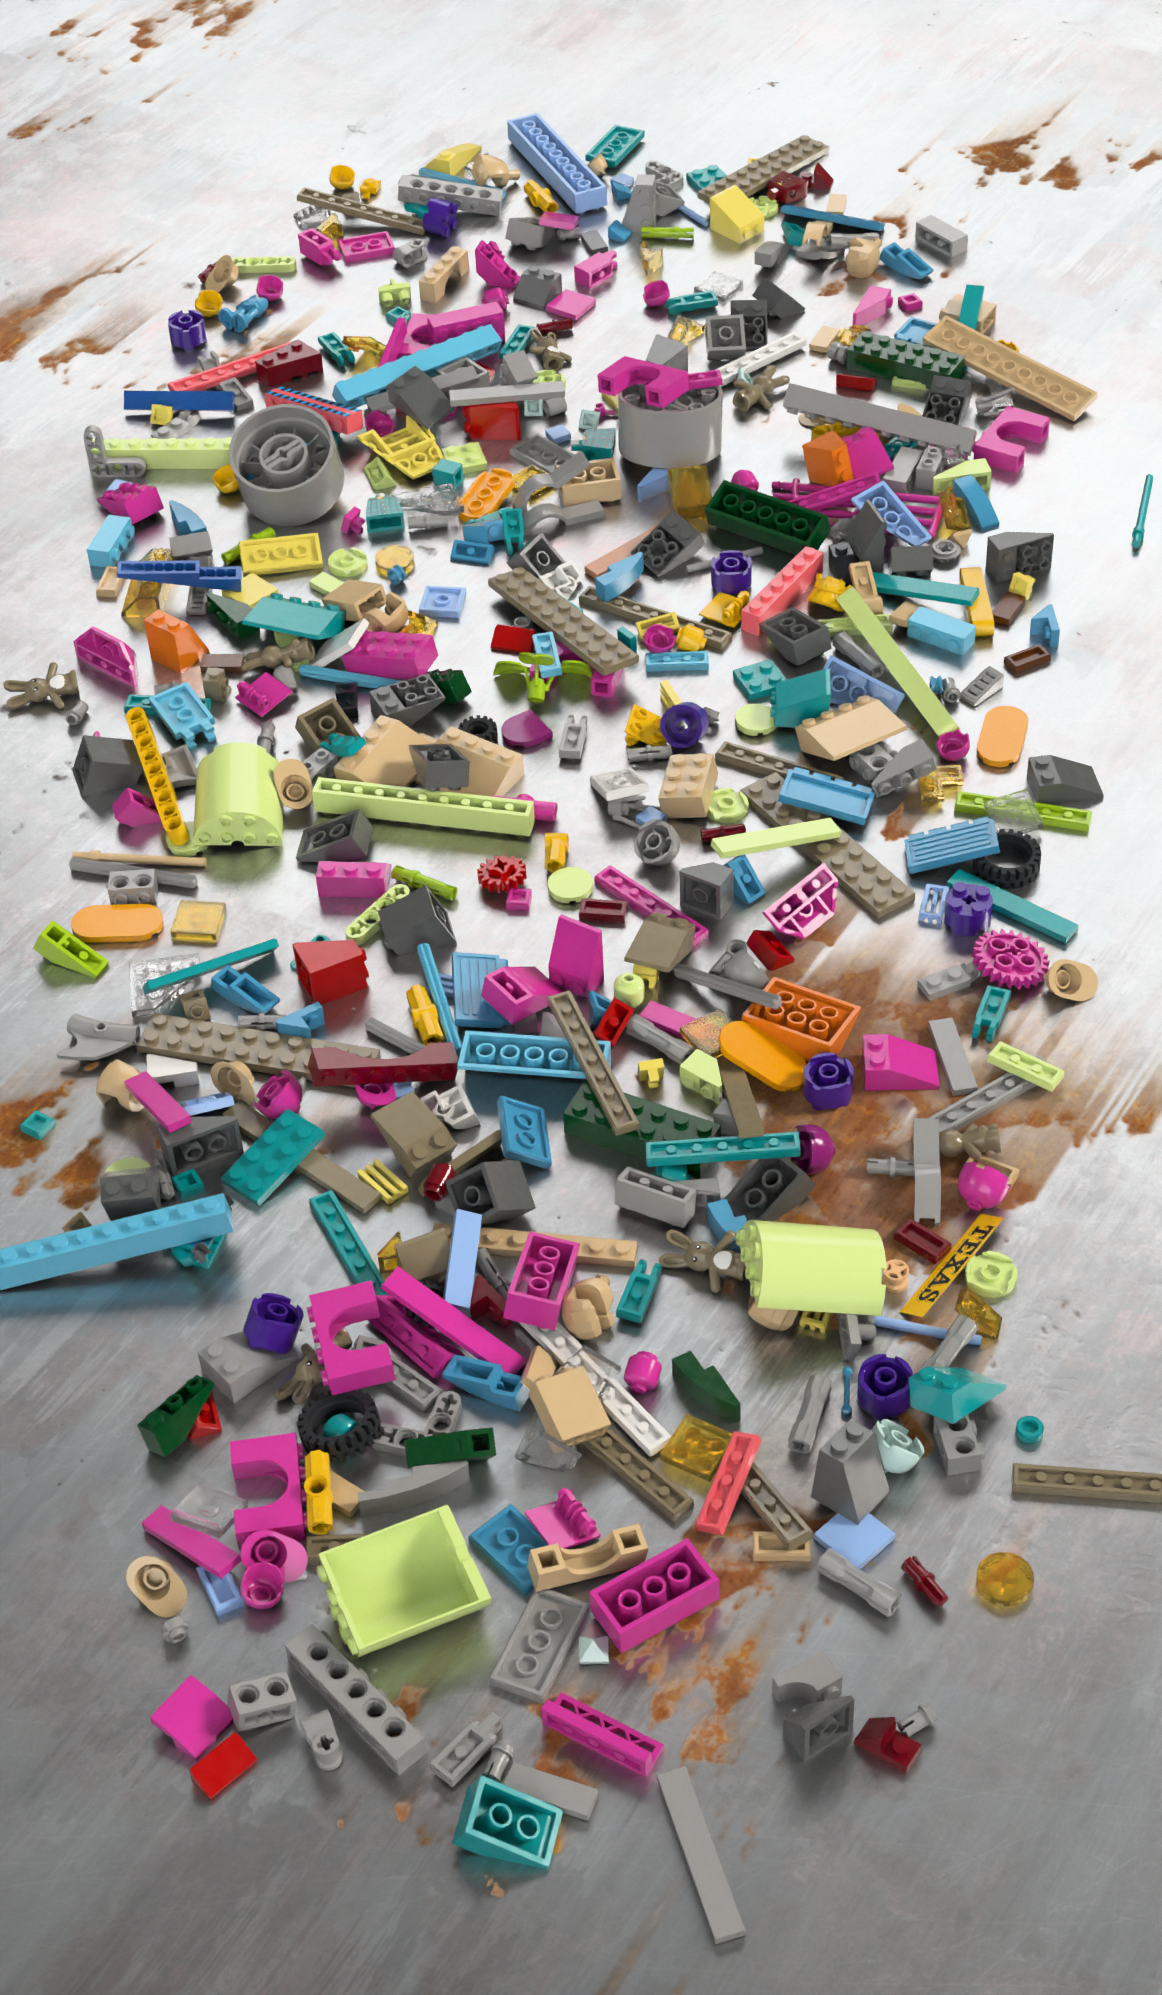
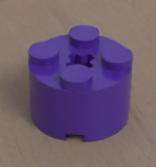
M432 197L426 206L429 208L428 213L424 212L423 229L429 233L448 238L450 231L457 227L458 220L455 218L458 204Z
M182 310L177 311L168 318L171 344L184 348L185 351H192L196 346L207 341L203 315L196 310H188L189 313H183Z
M737 550L720 552V556L716 558L714 556L711 560V585L715 589V593L722 592L734 595L739 594L741 591L748 592L752 584L751 558L743 556V552Z
M681 702L670 707L663 714L660 721L662 735H664L670 745L677 748H687L701 741L706 735L709 726L706 710L693 702ZM682 721H685V724H687V728H686V729H685V725H682V724H681Z
M963 882L955 883L945 898L944 923L946 926L948 924L952 932L961 936H975L977 932L983 929L986 931L991 924L993 899L990 889L987 886L965 884Z
M820 1053L810 1058V1062L804 1067L803 1093L806 1100L812 1104L813 1109L821 1111L850 1104L853 1094L854 1076L851 1062L845 1057L844 1060L838 1058L835 1053Z
M265 1293L259 1299L255 1297L251 1303L243 1328L244 1334L248 1339V1345L257 1350L263 1348L280 1354H287L295 1343L304 1317L302 1308L298 1304L295 1308L290 1304L291 1299L279 1294Z
M877 1354L867 1358L860 1367L857 1399L861 1407L876 1420L898 1416L911 1406L909 1377L913 1375V1371L910 1365L900 1357L890 1358L886 1357L887 1354Z

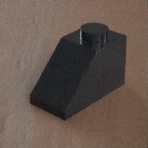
M849 542L829 545L828 565L833 577L846 582V588L849 584L853 586L849 564L855 563V557Z

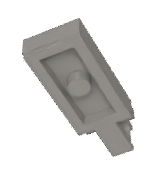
M972 961L967 965L965 963L920 978L918 979L917 986L927 999L931 1001L970 987L976 978L982 976L983 971L976 970L978 964H974Z
M492 1711L481 1723L478 1721L470 1722L430 1763V1770L453 1787L493 1746L497 1740L496 1734L503 1727L501 1718Z

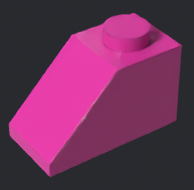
M128 787L112 805L115 819L121 824H127L134 828L161 822L155 801Z

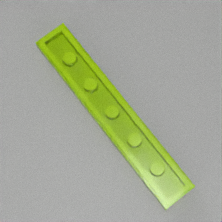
M963 791L958 792L954 811L1087 832L1089 831L1092 819V811Z

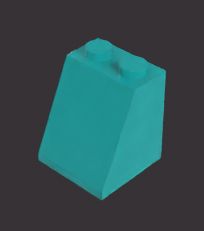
M823 669L776 683L775 691H771L770 717H774V726L795 728L802 724L803 720L820 717L822 712L829 711L831 699L830 669Z

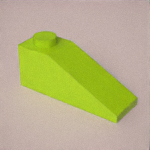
M53 920L41 932L33 947L34 950L52 963L92 978H96L109 963L107 959Z

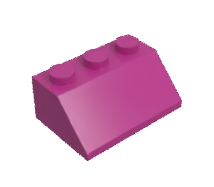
M319 861L316 872L318 897L380 898L388 891L392 865L376 862Z

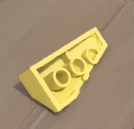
M464 143L442 150L424 168L455 176L482 148L480 145Z

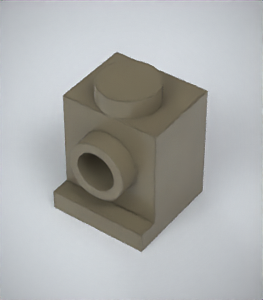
M208 667L202 680L205 698H209L211 701L226 702L232 688L229 686V680L225 676V670Z

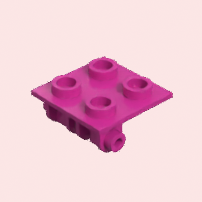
M265 672L250 685L246 681L239 682L237 684L239 694L235 699L260 717H263L293 691Z
M566 1488L558 1491L557 1501L524 1512L547 1545L558 1543L560 1547L567 1549L601 1537L596 1528L595 1520L589 1517L582 1503L576 1501L572 1490H567Z

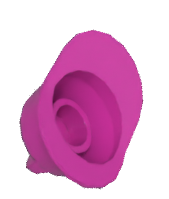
M393 1083L355 1085L358 1100L371 1109L388 1105L396 1099Z
M263 1529L250 1534L243 1542L240 1552L242 1563L246 1568L257 1562H269L276 1565L284 1575V1583L295 1581L302 1576L307 1568L308 1557L302 1544L293 1538L272 1530Z

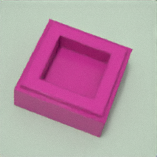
M915 293L898 297V304L906 312L923 306V301Z
M510 888L506 901V910L529 911L532 889Z

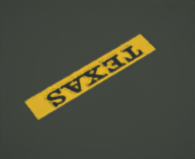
M980 1214L900 1312L924 1317L1004 1218Z

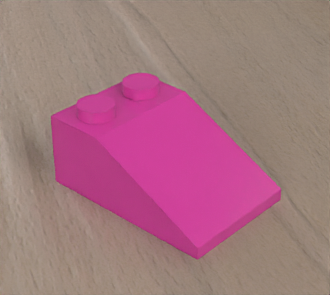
M871 426L862 428L851 436L841 438L847 445L854 479L874 472H878L880 476L895 469L880 439Z
M563 914L559 916L548 964L549 979L556 986L588 998V993L591 990L596 992L603 984L602 930Z
M889 1034L863 1035L862 1061L865 1091L939 1089L936 1050Z

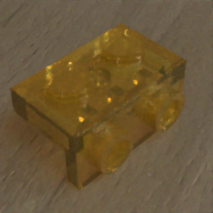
M947 487L939 499L946 528L955 531L971 529L964 498L955 497L953 488Z

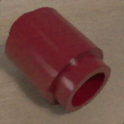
M436 1163L433 1165L423 1185V1194L428 1199L439 1202L447 1196L448 1189L445 1181L456 1176L453 1167L447 1163Z

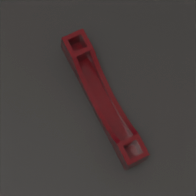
M453 1042L429 1043L423 1049L411 1055L392 1059L362 1057L345 1052L337 1047L312 1048L308 1068L314 1087L447 1081L456 1079L459 1058Z

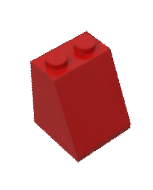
M516 402L461 406L462 414L465 417L463 429L465 433L469 434L471 440H521L519 407Z
M354 940L297 942L292 944L298 979L313 1004L319 1002L322 1005L368 988L366 978L369 977V973L364 964V961L367 960L366 953L362 947H358Z

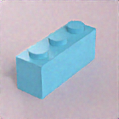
M107 516L87 548L90 566L106 568L107 566L115 565L123 550L126 549L127 543L134 536L135 530L131 523V517Z
M921 606L908 619L907 636L962 656L975 643L976 625Z

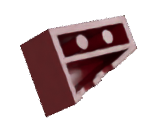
M299 339L255 361L257 379L268 387L290 382L292 377L301 375V378H304L310 372H323L321 353Z

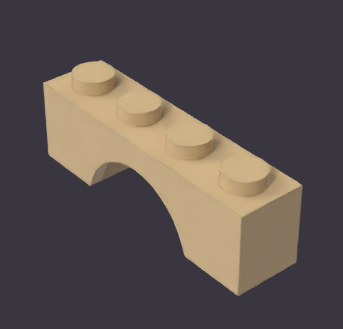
M452 246L418 281L420 300L436 303L444 295L449 276L462 277L468 271V250Z
M635 1524L614 1529L601 1541L581 1549H564L558 1543L532 1549L529 1553L527 1568L535 1591L538 1592L634 1568L645 1562L648 1546L640 1525Z

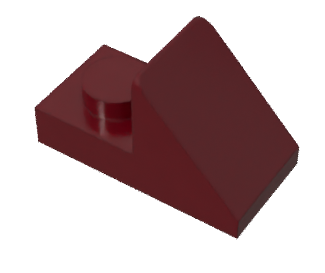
M819 163L815 166L814 174L804 172L799 175L800 178L808 180L809 189L830 191L834 183V179Z
M481 1274L476 1276L470 1304L471 1320L475 1321L488 1313L493 1321H498L506 1328L513 1323V1320L503 1318L506 1300Z
M895 1717L869 1718L854 1740V1744L904 1773L908 1772L922 1751V1744L896 1730Z

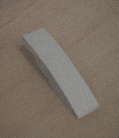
M462 1460L412 1467L413 1476L385 1479L386 1489L358 1492L361 1518L391 1513L415 1506L470 1481L468 1461Z

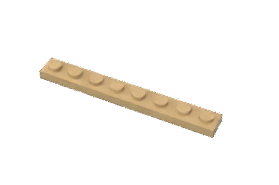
M434 1223L432 1231L444 1227L451 1244L453 1225ZM481 1227L478 1249L486 1248L490 1255L520 1257L529 1231ZM535 1232L580 1243L576 1263L635 1268L638 1241Z

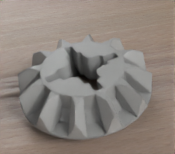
M937 540L930 544L932 545L933 560H938L939 563L942 561L948 563L949 560L955 561L956 558L960 557L961 547L954 541Z

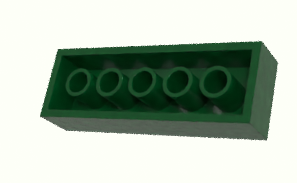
M862 331L847 348L846 369L893 380V377L896 376L898 379L920 382L926 385V389L930 390L934 375L962 379L965 371V356L954 352L942 351L938 348L926 347L922 344L890 338L885 335L873 334L870 331Z
M723 480L704 509L709 525L797 555L805 546L818 550L831 531L828 516L726 480Z
M584 1080L563 1112L565 1134L645 1161V1142L721 1137V1124L624 1093L639 1121L640 1129L616 1136L587 1080ZM710 1163L685 1164L688 1169L687 1174L701 1179Z

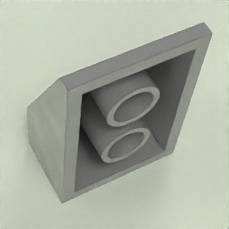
M534 217L509 218L505 239L510 240L513 245L521 246V244H524L527 249L536 250V248L544 247L557 234V230L560 228L540 226V219Z
M244 1331L220 1337L198 1352L202 1373L210 1381L214 1382L215 1386L233 1403L242 1399L298 1359L291 1349L287 1354H280L263 1348L259 1350L251 1348L248 1345V1339Z

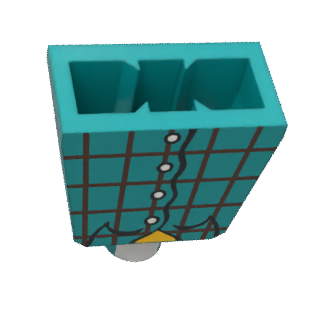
M615 428L585 430L582 440H571V451L581 450L588 461L614 457L616 447Z
M379 493L376 497L367 499L366 524L368 533L405 529L403 510L396 496H386L384 493Z

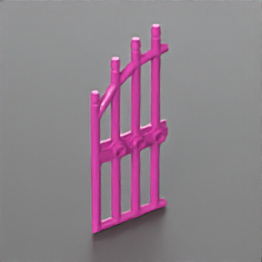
M794 478L792 483L772 482V488L791 490V494L773 493V497L784 501L805 496L799 495V491L814 493L831 487L802 484L798 478ZM894 492L901 501L937 504L936 508L905 505L912 514L933 516L932 520L916 518L923 527H929L927 532L933 540L948 494L942 492L940 497ZM852 501L836 506L855 508L854 512L829 509L818 511L829 518L839 519L852 518L860 512ZM829 521L830 528L836 524V522ZM885 530L884 535L895 536L889 531Z

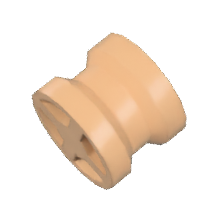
M897 1259L887 1261L886 1269L882 1271V1285H886V1290L891 1293H900L908 1287V1265Z

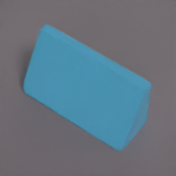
M455 539L450 559L489 564L495 549L490 544Z

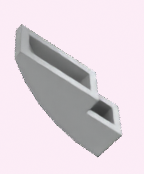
M776 241L763 243L755 251L754 264L770 268L773 264L778 265L791 249V245Z

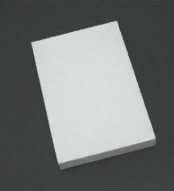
M363 618L324 642L310 665L324 667L354 649L367 629L369 622Z
M631 767L589 777L590 784L607 801L650 791L649 784Z

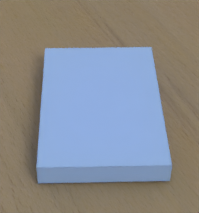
M227 1091L180 1103L181 1107L190 1116L235 1105L233 1096Z

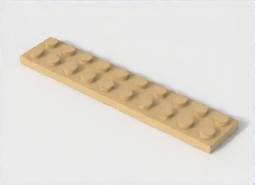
M946 315L922 338L923 344L931 348H938L942 351L954 352L965 356L966 366L1008 388L1013 387L1014 391L1072 421H1075L1097 399L1096 391Z

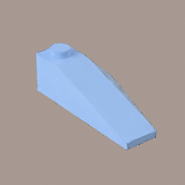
M884 480L851 499L859 511L865 501L869 499L873 506L877 507L881 517L885 518L887 523L886 530L910 546H921L932 540L931 535Z
M830 655L823 668L830 669V703L839 705L853 703L857 701L858 697L869 695L871 698L879 699L888 709L896 714L905 697V694L832 655Z

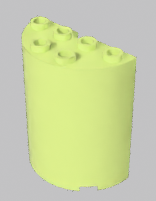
M245 742L223 744L215 747L214 751L209 755H204L199 762L196 776L193 845H231L234 841H242L245 846H283L284 804L279 798L274 782V770L279 764V760L276 757H272L261 746Z
M748 1220L742 1230H737L736 1244L740 1246L741 1261L745 1263L746 1267L745 1276L750 1281V1294L754 1296L757 1308L881 1316L886 1285L881 1284V1270L886 1269V1257L882 1239L876 1230Z
M448 1505L319 1553L321 1565L316 1566L321 1583L326 1582L328 1590H326L330 1602L328 1606L334 1621L338 1620L340 1626L338 1630L343 1644H348L351 1654H355L357 1657L369 1654L491 1605V1596L473 1558L469 1555L466 1542Z

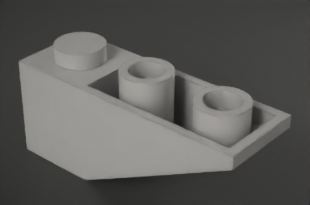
M923 738L903 747L871 783L876 798L887 795L891 791L908 785L912 781L937 770L934 758Z

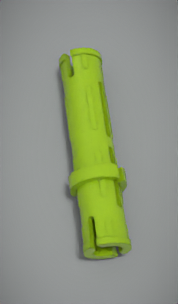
M694 227L641 228V232H648L642 233L641 238L694 239Z
M268 526L257 534L253 533L247 540L276 537V534ZM239 544L221 554V559L226 565L241 558Z
M400 865L394 866L391 877L407 883L409 887L421 888L426 885L433 894L451 901L457 895V887L427 877L418 870L412 871Z

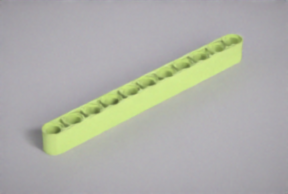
M851 586L839 595L836 600L938 737L947 732L960 730L954 719L855 588Z

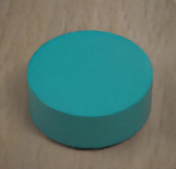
M1024 1416L1017 1421L1015 1434L1021 1442L1035 1444L1042 1439L1044 1425L1041 1420L1034 1416Z

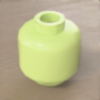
M622 974L614 981L613 995L626 1005L635 1008L643 1002L644 981L636 974Z

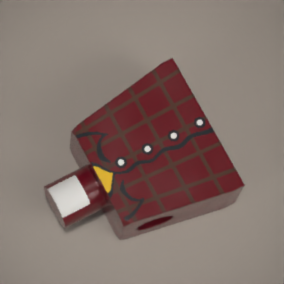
M781 171L769 180L767 196L770 200L775 199L787 204L806 198L808 180Z

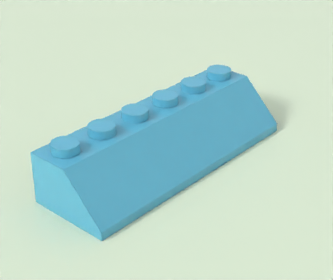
M465 1031L457 1065L458 1069L586 1079L566 1038ZM596 1040L611 1067V1042Z

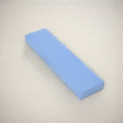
M457 1209L454 1214L443 1299L456 1309L468 1312L471 1304L482 1215Z

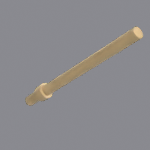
M91 850L90 852L73 851L72 857L117 863L206 867L207 862L206 858L101 853L100 850Z

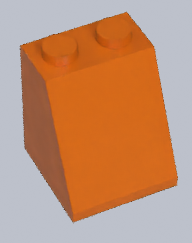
M830 431L802 445L810 482L832 487L854 479L847 445L834 431Z
M159 609L144 619L151 660L182 674L200 661L203 654L210 653L207 646L188 623Z

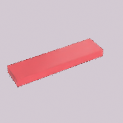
M733 1432L695 1523L697 1531L723 1536L762 1441L759 1435Z

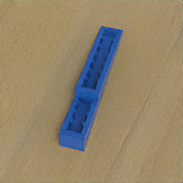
M124 391V410L151 411L152 404L170 406L172 411H184L186 409L191 412H235V393L233 391Z
M200 560L118 561L117 578L237 592L242 590L241 566L200 567Z

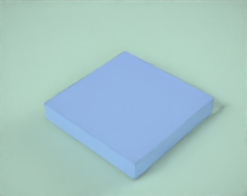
M426 586L418 610L419 616L459 618L466 597V588Z
M837 1513L814 1533V1540L826 1550L832 1548L849 1559L851 1564L860 1570L895 1539V1533L870 1513L858 1525Z

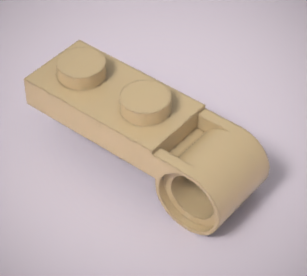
M870 561L849 564V572L855 590L874 615L883 614V602L881 596H878Z

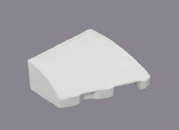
M573 560L557 566L554 571L542 575L538 579L568 600L583 578V574Z
M147 1054V1073L158 1084L174 1081L175 1088L199 1084L196 1062Z
M461 1084L440 1095L435 1090L420 1098L438 1119L454 1129H468L480 1125Z

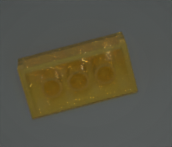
M152 548L140 561H174L172 549ZM131 580L121 611V617H148L158 609L163 611L171 584Z

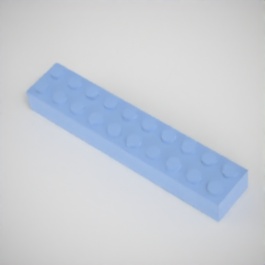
M538 113L507 121L508 139L575 213H584L587 210L599 209L607 205L606 185Z

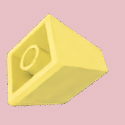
M736 185L710 197L711 230L739 244L764 231V214Z

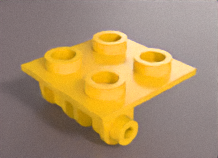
M741 591L738 597L719 592L699 615L735 628L741 621V610L750 602V594L747 591Z
M633 704L624 731L627 734L625 736L626 744L633 746L638 740H641L653 747L665 746L667 740L660 731L662 717Z

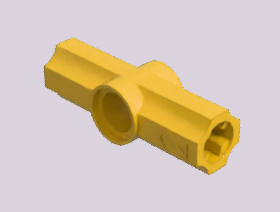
M533 179L528 180L523 188L524 192L530 197L533 207L539 206L543 212L556 213L558 204L551 197L550 190L548 188L543 189Z
M420 984L411 986L406 991V995L411 1008V1017L415 1030L418 1029L425 1046L429 1043H443V1033L439 1026L437 1009L434 1003L431 1004L426 987H422Z
M315 1450L310 1451L305 1456L306 1481L304 1489L307 1498L309 1533L324 1535L333 1529L332 1503L334 1497L331 1491L330 1457L326 1452Z

